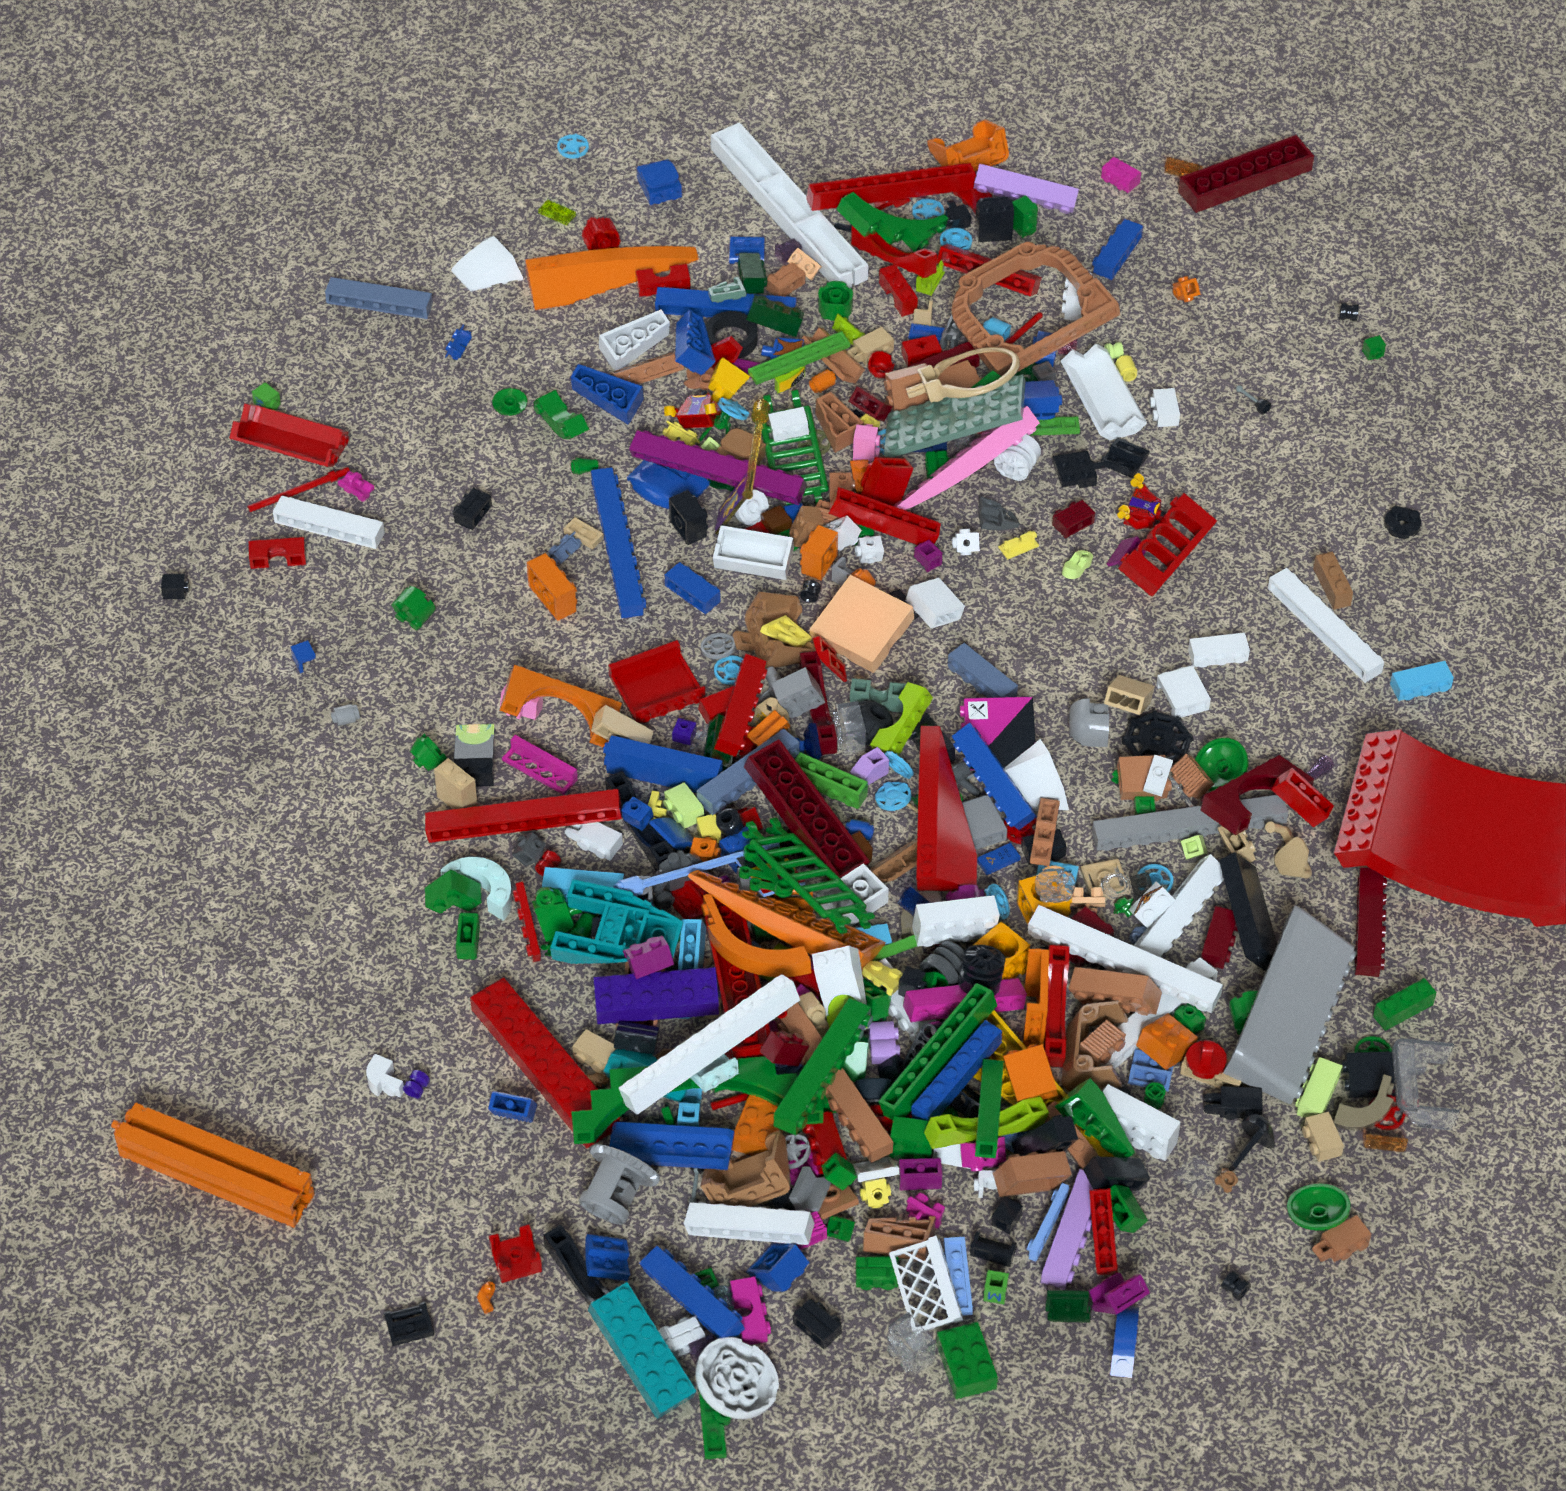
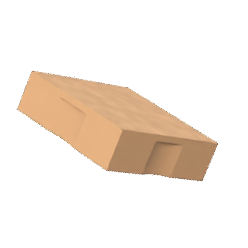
M850 575L809 629L810 636L812 637L811 641H813L814 637H822L836 653L847 657L851 662L874 673L889 654L893 644L901 638L914 620L913 606Z

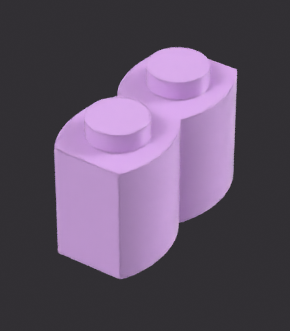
M894 1021L872 1022L869 1028L872 1064H882L894 1055L900 1057V1045H896L895 1040L899 1039L898 1027H894Z

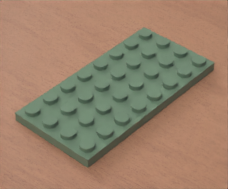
M1013 376L1002 386L978 396L968 398L945 397L938 402L927 401L921 405H913L904 410L893 411L888 414L884 447L885 457H896L1023 420L1024 376Z

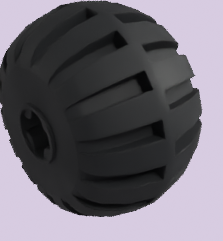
M873 700L858 702L850 709L847 716L848 731L860 743L867 746L871 744L879 729L888 728L893 725V718L890 712L883 705Z

